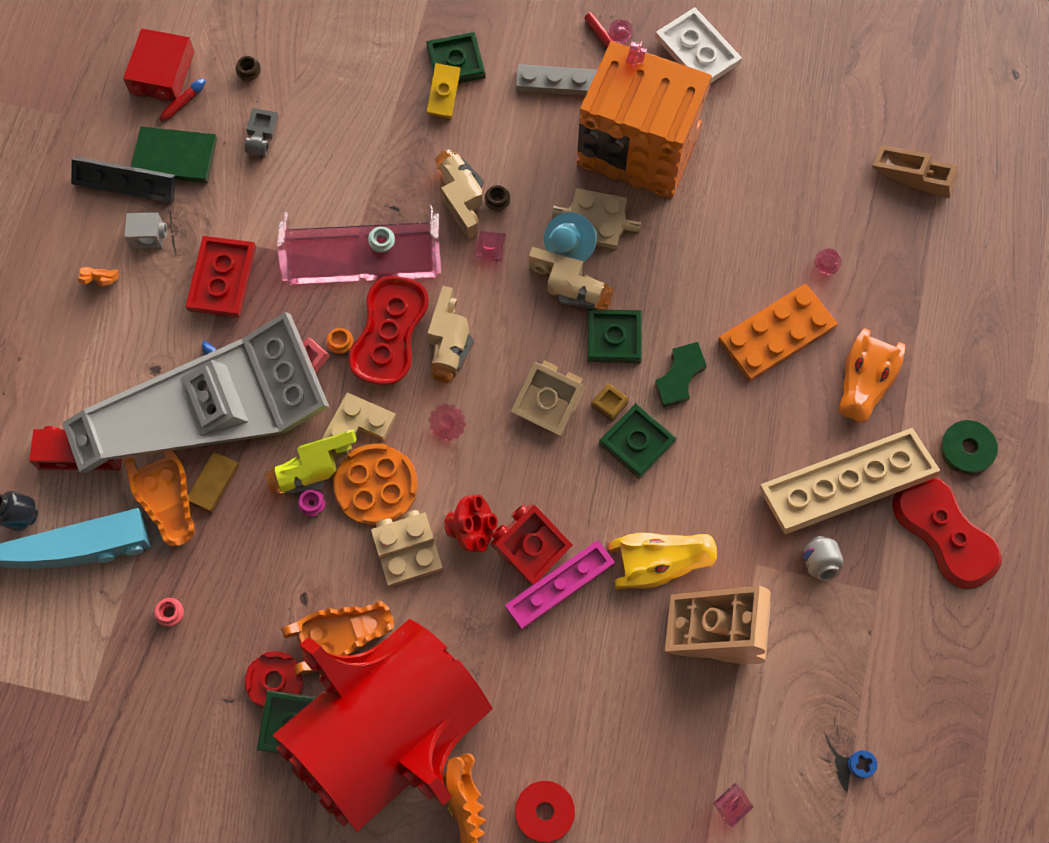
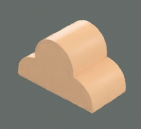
M762 586L672 594L670 598L665 652L686 657L712 658L736 664L754 665L765 663L771 606L770 590Z

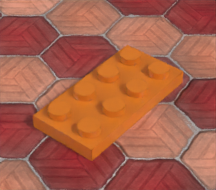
M805 283L719 336L718 341L748 381L751 382L834 330L838 323Z

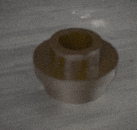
M244 56L238 60L235 70L240 79L251 81L260 75L261 66L255 58Z
M494 185L485 193V204L491 210L501 211L510 204V193L501 185ZM496 197H499V198H501L502 200H501V201H494L493 199L496 198Z

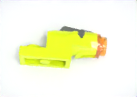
M354 429L301 445L297 448L300 459L295 457L282 465L271 467V471L265 472L270 492H278L279 494L286 492L288 494L322 489L325 480L329 479L337 470L331 450L335 449L336 453L352 449L351 444L357 440Z

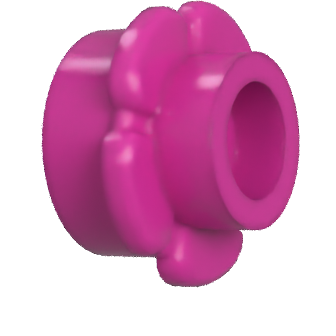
M317 490L304 491L298 501L299 510L304 512L306 516H316L318 512L324 510L326 502L323 500V494ZM314 501V505H309V502Z

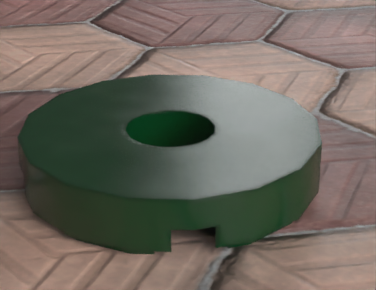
M963 420L955 422L945 431L940 444V451L944 461L951 469L957 472L961 471L967 475H975L984 472L993 464L998 455V443L994 434L987 426L977 421ZM962 443H972L976 449L975 453L965 452Z

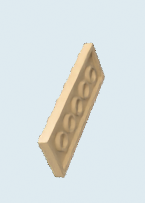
M910 428L760 484V491L786 535L939 477L940 469L914 429Z

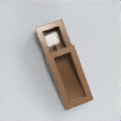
M884 145L880 146L872 165L873 169L893 180L917 190L946 198H951L959 178L958 165L932 161V155L928 153Z

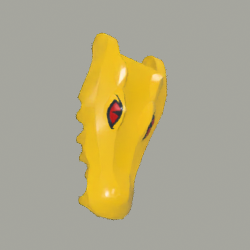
M635 533L607 543L609 552L621 551L626 576L614 580L616 590L656 588L667 584L672 579H677L690 573L693 569L711 567L717 559L716 544L714 539L708 534L679 536Z

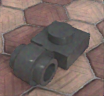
M252 109L246 129L247 134L252 137H247L245 141V152L249 153L250 156L261 158L262 155H267L269 141L264 140V138L273 139L279 119L278 112Z

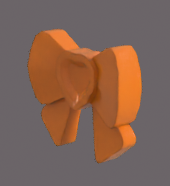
M83 267L80 269L78 282L86 285L96 280L98 285H111L119 279V270L108 271L106 269Z

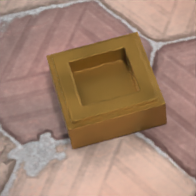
M607 383L591 402V406L613 422L629 403L630 398Z

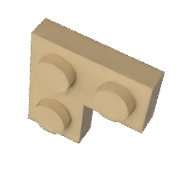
M347 392L322 439L354 429L356 437L361 430L385 441L397 416L389 410Z

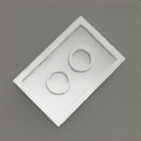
M695 7L658 30L655 35L658 42L677 63L711 74V83L740 65L742 57Z

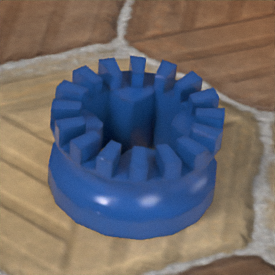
M857 751L850 756L848 768L857 778H867L876 772L877 760L869 751ZM860 756L862 760L868 759L870 762L866 766L868 772L856 768V764L859 763L857 757Z

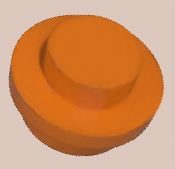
M336 328L328 334L326 342L331 352L345 354L350 351L354 344V339L350 331L344 328Z

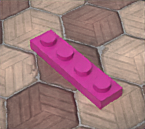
M597 540L508 602L505 608L519 628L524 630L613 567L615 562Z

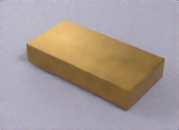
M213 451L188 495L189 503L213 513L240 466L238 462Z

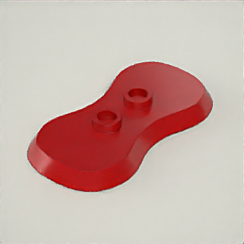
M386 276L377 280L371 286L366 298V326L351 347L348 357L350 370L356 377L368 383L391 385L401 381L409 372L412 363V333L425 315L429 305V296L422 284L406 277Z
M936 477L895 493L892 507L896 519L904 528L926 542L935 556L942 575L950 583L964 589L976 588L989 581L998 572L1002 564V554L997 542L988 533L973 525L963 515L952 489L943 480Z

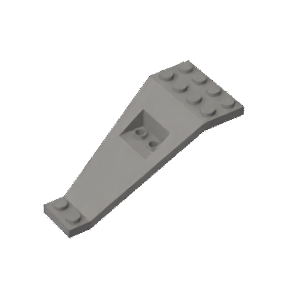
M284 312L244 338L94 404L75 414L62 424L79 472L88 473L112 459L285 434L329 408V404L291 314ZM205 383H207L206 389L203 390ZM216 406V411L213 414V408Z

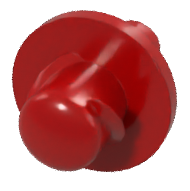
M481 495L463 497L457 504L455 511L449 512L444 519L446 534L450 538H456L460 546L468 552H484L491 541L493 530L498 525L497 516L491 512L488 503Z

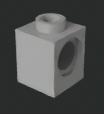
M126 213L124 237L131 249L163 248V238H167V224L162 221L159 213Z

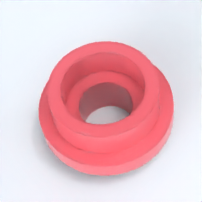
M165 598L156 605L154 616L162 626L172 627L182 620L184 608L177 599ZM174 609V615L166 617V611Z

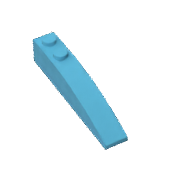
M139 508L0 543V567L24 569L68 567L97 561L98 563H108L120 555L134 556L141 554L143 549L151 548L145 516Z

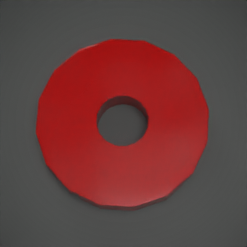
M280 651L266 652L255 661L253 660L248 666L244 677L245 690L250 699L257 706L264 709L267 690L300 695L304 686V674L296 675L294 666L298 662L289 654ZM273 673H278L282 676V682L277 688H269L267 686V678Z
M538 781L528 785L520 793L516 802L515 818L519 829L528 838L538 843H551L561 839L570 830L575 819V805L571 795L563 786L553 781ZM542 803L550 804L554 809L553 817L549 820H541L536 814L537 807Z

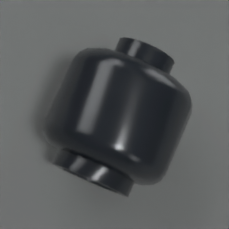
M12 490L0 494V526L14 531H23L29 525L35 523L38 510L33 498Z

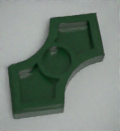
M699 342L672 349L673 365L663 377L655 380V386L663 407L689 401L690 381L696 374L704 371L707 367Z

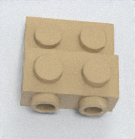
M543 360L542 365L534 362L511 412L558 435H562L572 412L576 410L587 386L581 384L583 378L568 372L564 376L556 372L558 366Z
M413 510L405 513L402 520L392 522V519H384L375 524L376 528L371 529L389 588L443 571L426 512L420 514L418 510Z

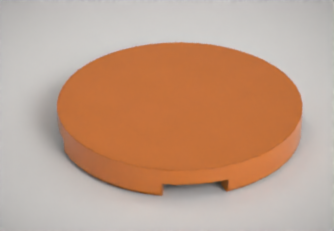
M368 444L354 449L347 454L348 456L342 461L337 472H335L333 490L339 507L350 519L363 525L376 526L377 522L384 519H392V522L398 520L411 508L416 498L418 481L413 464L403 453L385 444Z

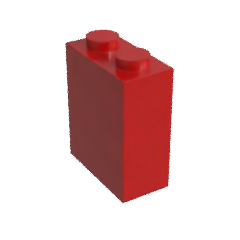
M141 28L123 77L129 93L139 97H154L161 101H174L180 96L195 52L190 37Z

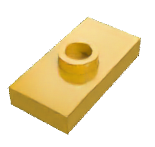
M435 63L427 115L452 119L460 76L459 67Z

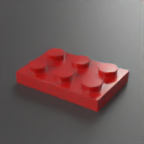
M203 235L185 306L187 311L240 318L256 251L255 242Z

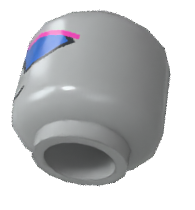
M823 536L814 537L802 551L809 575L819 580L826 581L837 577L844 566L838 543L833 539Z

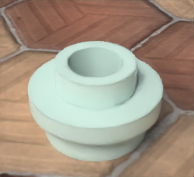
M377 227L370 232L368 242L374 251L384 253L392 249L395 237L390 229ZM385 238L387 241L380 244L377 242V239Z

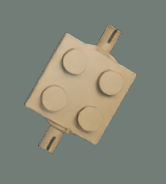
M576 188L574 200L569 208L554 205L552 217L567 212L585 216L597 231L596 246L616 250L619 237L624 230L639 233L641 222L626 220V197Z

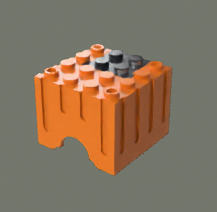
M610 41L580 107L577 165L587 171L605 174L610 179L625 181L633 187L653 191L658 196L673 198L701 132L703 121L699 120L706 101L712 75Z

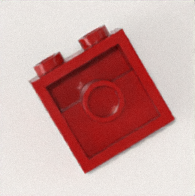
M523 504L512 513L511 517L514 520L507 527L502 524L492 533L491 536L494 540L490 545L508 565H512L530 585H534L573 545L535 504L528 505L527 507Z

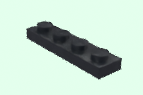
M81 157L71 159V184L169 203L174 201L175 175Z

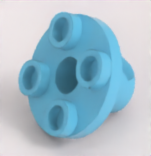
M567 212L559 214L549 222L545 230L544 244L546 251L585 262L592 255L596 246V229L585 216L578 213Z

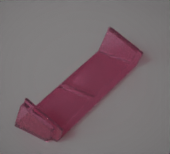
M430 205V222L291 229L288 212H285L284 221H280L277 250L282 279L288 280L289 284L359 281L363 277L366 280H379L386 276L428 278L436 277V273H442L439 214H434L433 205ZM386 227L393 232L395 243L391 250L379 253L370 247L368 237L374 228ZM385 238L377 239V242L380 244L387 241Z

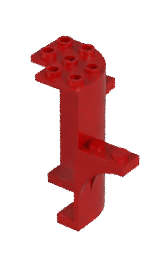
M410 618L380 644L356 655L341 656L328 653L310 637L299 644L306 654L302 657L311 670L319 672L321 676L318 678V681L325 691L273 734V736L280 744L276 747V750L286 762L289 761L293 766L291 770L302 783L305 782L314 794H318L321 798L319 802L330 815L333 814L343 827L348 824L358 832L409 785L414 789L417 787L427 800L430 801L434 798L444 806L452 798L443 782V772L448 756L459 740L493 710L481 688L458 658L455 660L446 650L447 646L433 633Z

